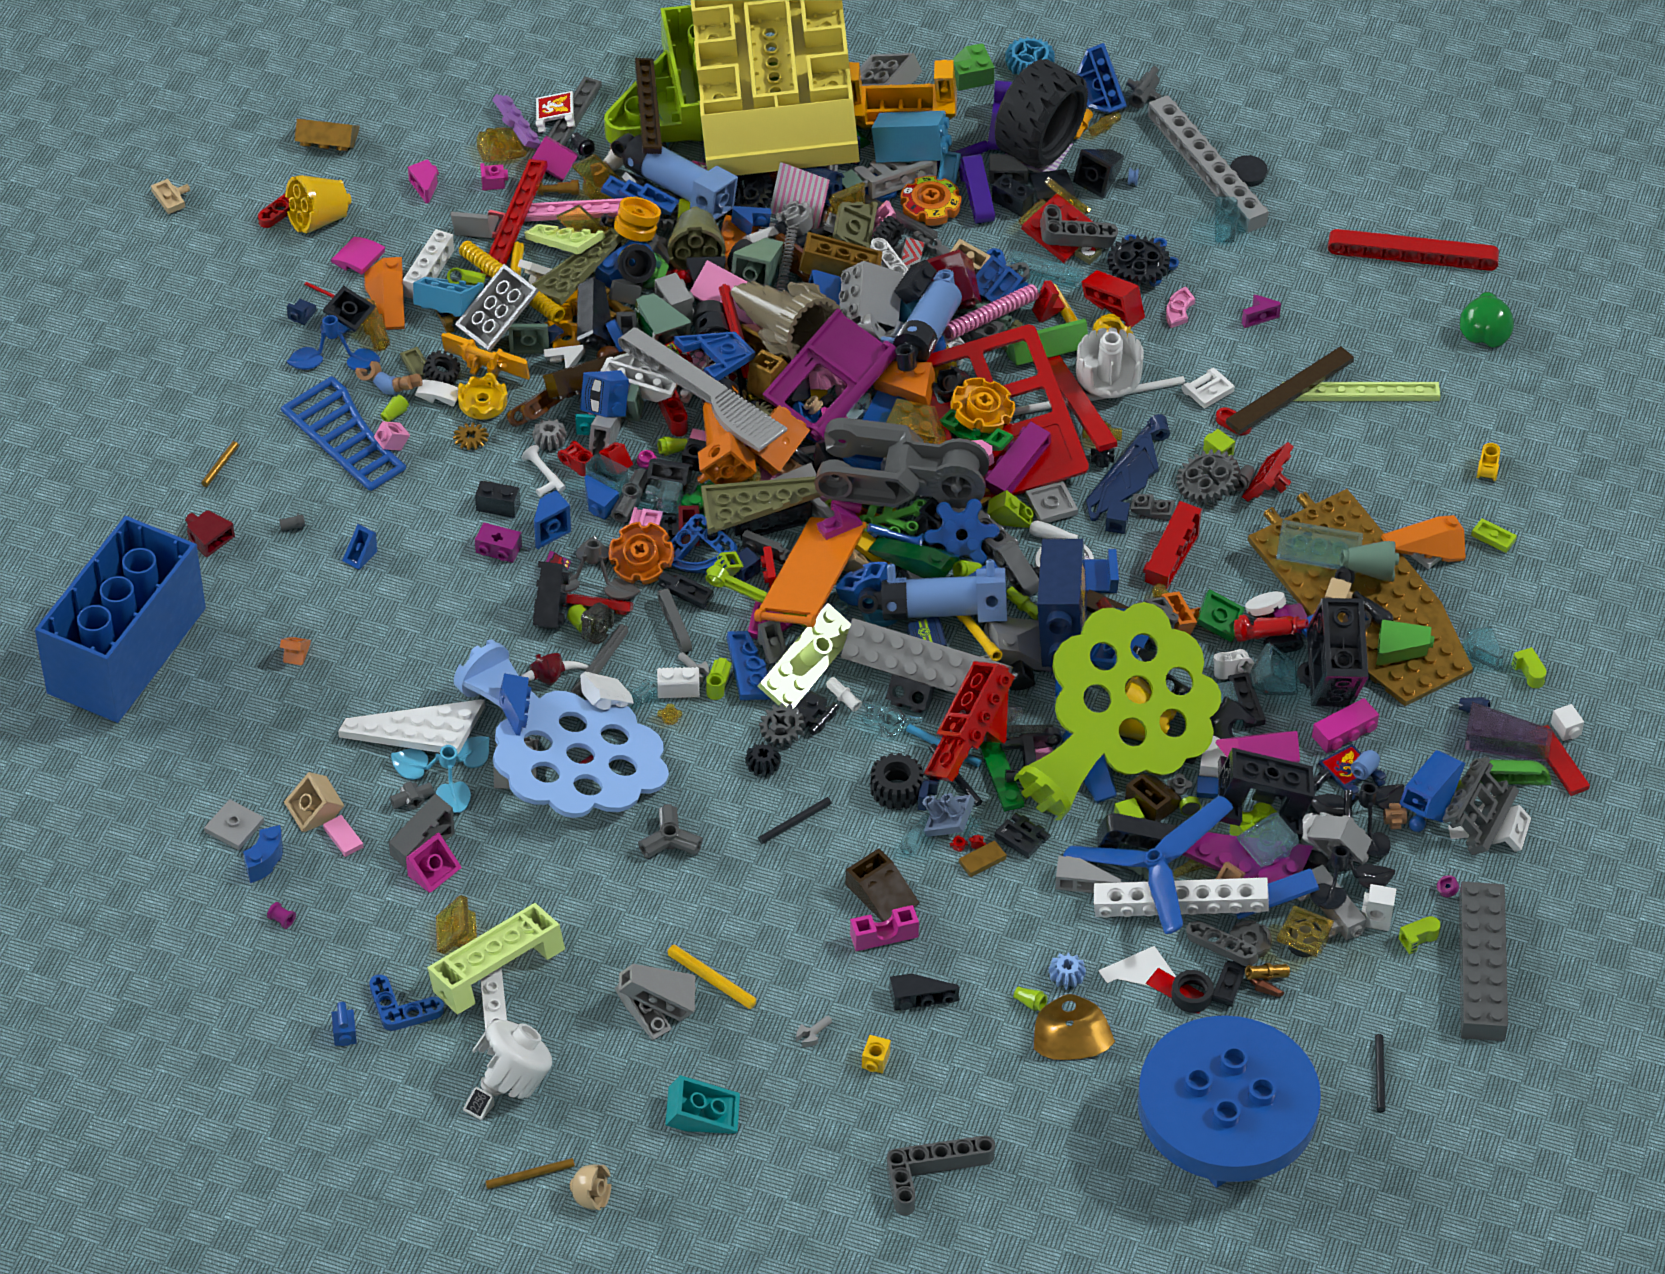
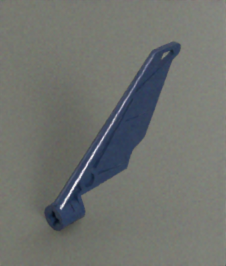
M1156 414L1147 421V425L1088 496L1086 504L1091 521L1098 520L1099 515L1108 510L1110 500L1124 501L1144 489L1148 478L1159 472L1152 440L1162 441L1170 436L1166 416ZM1099 503L1097 512H1092L1091 508Z

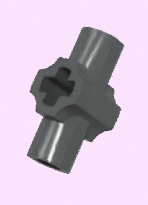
M410 781L404 783L399 789L400 793L390 796V801L394 809L406 805L407 808L414 810L420 808L425 802L424 798L433 796L434 790L430 782L418 786L417 783Z

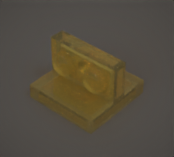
M458 896L436 915L437 952L445 954L453 946L460 948L477 938L476 914L468 910V897Z

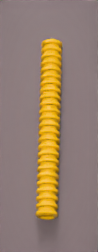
M471 241L463 242L459 248V254L491 278L503 266ZM540 291L529 303L530 306L553 323L560 322L565 315L564 308Z

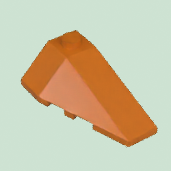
M402 257L382 258L364 272L365 290L369 294L372 304L376 306L378 316L385 330L405 329Z

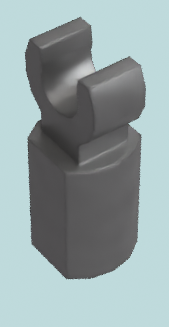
M937 238L934 239L935 246H932L930 243L927 244L928 252L936 254V256L951 251L948 247L942 245V242Z

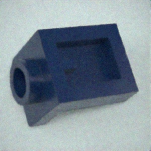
M299 299L295 305L290 303L287 305L288 319L305 325L317 311L315 304Z

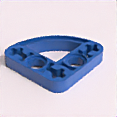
M696 514L690 518L670 541L674 546V553L676 554L671 566L684 572L704 573L709 567L714 565L718 560V555L702 562L682 561L701 538L719 554L721 552H737V545L722 531H718L717 539L710 541L705 516ZM698 521L706 527L705 531L697 526L696 523ZM684 535L691 536V540L687 544H682L681 542ZM722 541L731 548L729 551L720 545Z

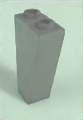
M632 964L619 973L618 992L678 1021H682L694 1013L695 975Z

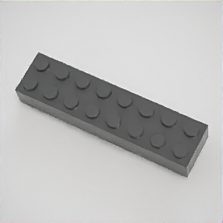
M1462 881L1459 892L1461 1038L1505 1041L1508 1029L1505 884Z

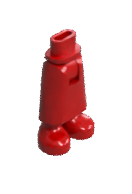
M1239 615V619L1234 621V632L1238 642H1245L1255 638L1260 639L1270 636L1294 634L1299 632L1300 629H1306L1309 621L1308 619H1299L1298 616L1258 617L1254 621V625H1252L1247 615Z

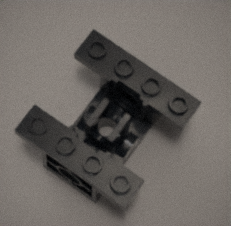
M1236 748L1231 749L1228 757L1220 756L1218 760L1219 796L1229 800L1233 809L1219 822L1236 826L1241 825L1243 821L1242 805L1252 788L1256 789L1252 796L1253 801L1272 805L1276 796H1279L1281 800V808L1278 812L1280 836L1301 840L1303 836V818L1314 798L1313 766Z

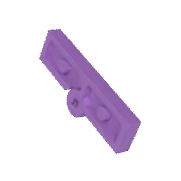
M496 94L492 100L503 115L502 121L513 128L524 146L537 150L541 144L538 135L532 131L529 122L523 118L522 112L516 108L513 99L507 95Z

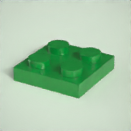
M1209 589L1205 594L1196 621L1201 627L1232 642L1235 638L1234 621L1239 619V615H1243L1245 608Z

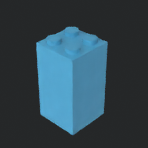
M946 112L879 113L872 126L876 163L943 160L945 154L948 153L949 146L952 144L951 135H948L950 123L949 117H946Z

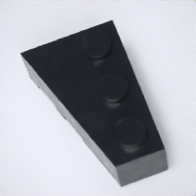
M538 561V568H541L539 580L536 582L538 591L534 604L533 626L536 628L560 630V625L563 626L565 621V613H562L563 605L567 604L568 593H565L566 585L570 584L571 573H568V569L563 564Z

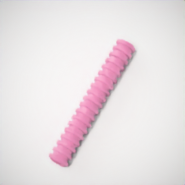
M1029 284L958 319L950 321L943 333L947 339L953 340L964 335V333L987 324V322L989 323L1039 298L1038 290L1033 284Z

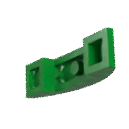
M952 409L939 420L945 428L959 438L970 441L983 440L992 446V451H1002L1014 438L1012 434L999 428L993 433H981L978 428L968 429L955 418L956 411Z

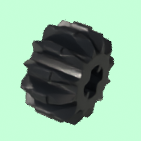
M762 741L760 745L754 743L752 748H748L745 763L748 766L749 772H754L755 777L759 774H762L763 777L766 774L773 775L774 771H778L780 767L781 756L777 747H772L771 743L764 745Z

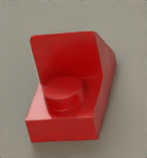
M1051 280L1044 281L1039 292V298L1035 301L1032 308L1040 323L1065 308V305L1058 296L1059 292Z

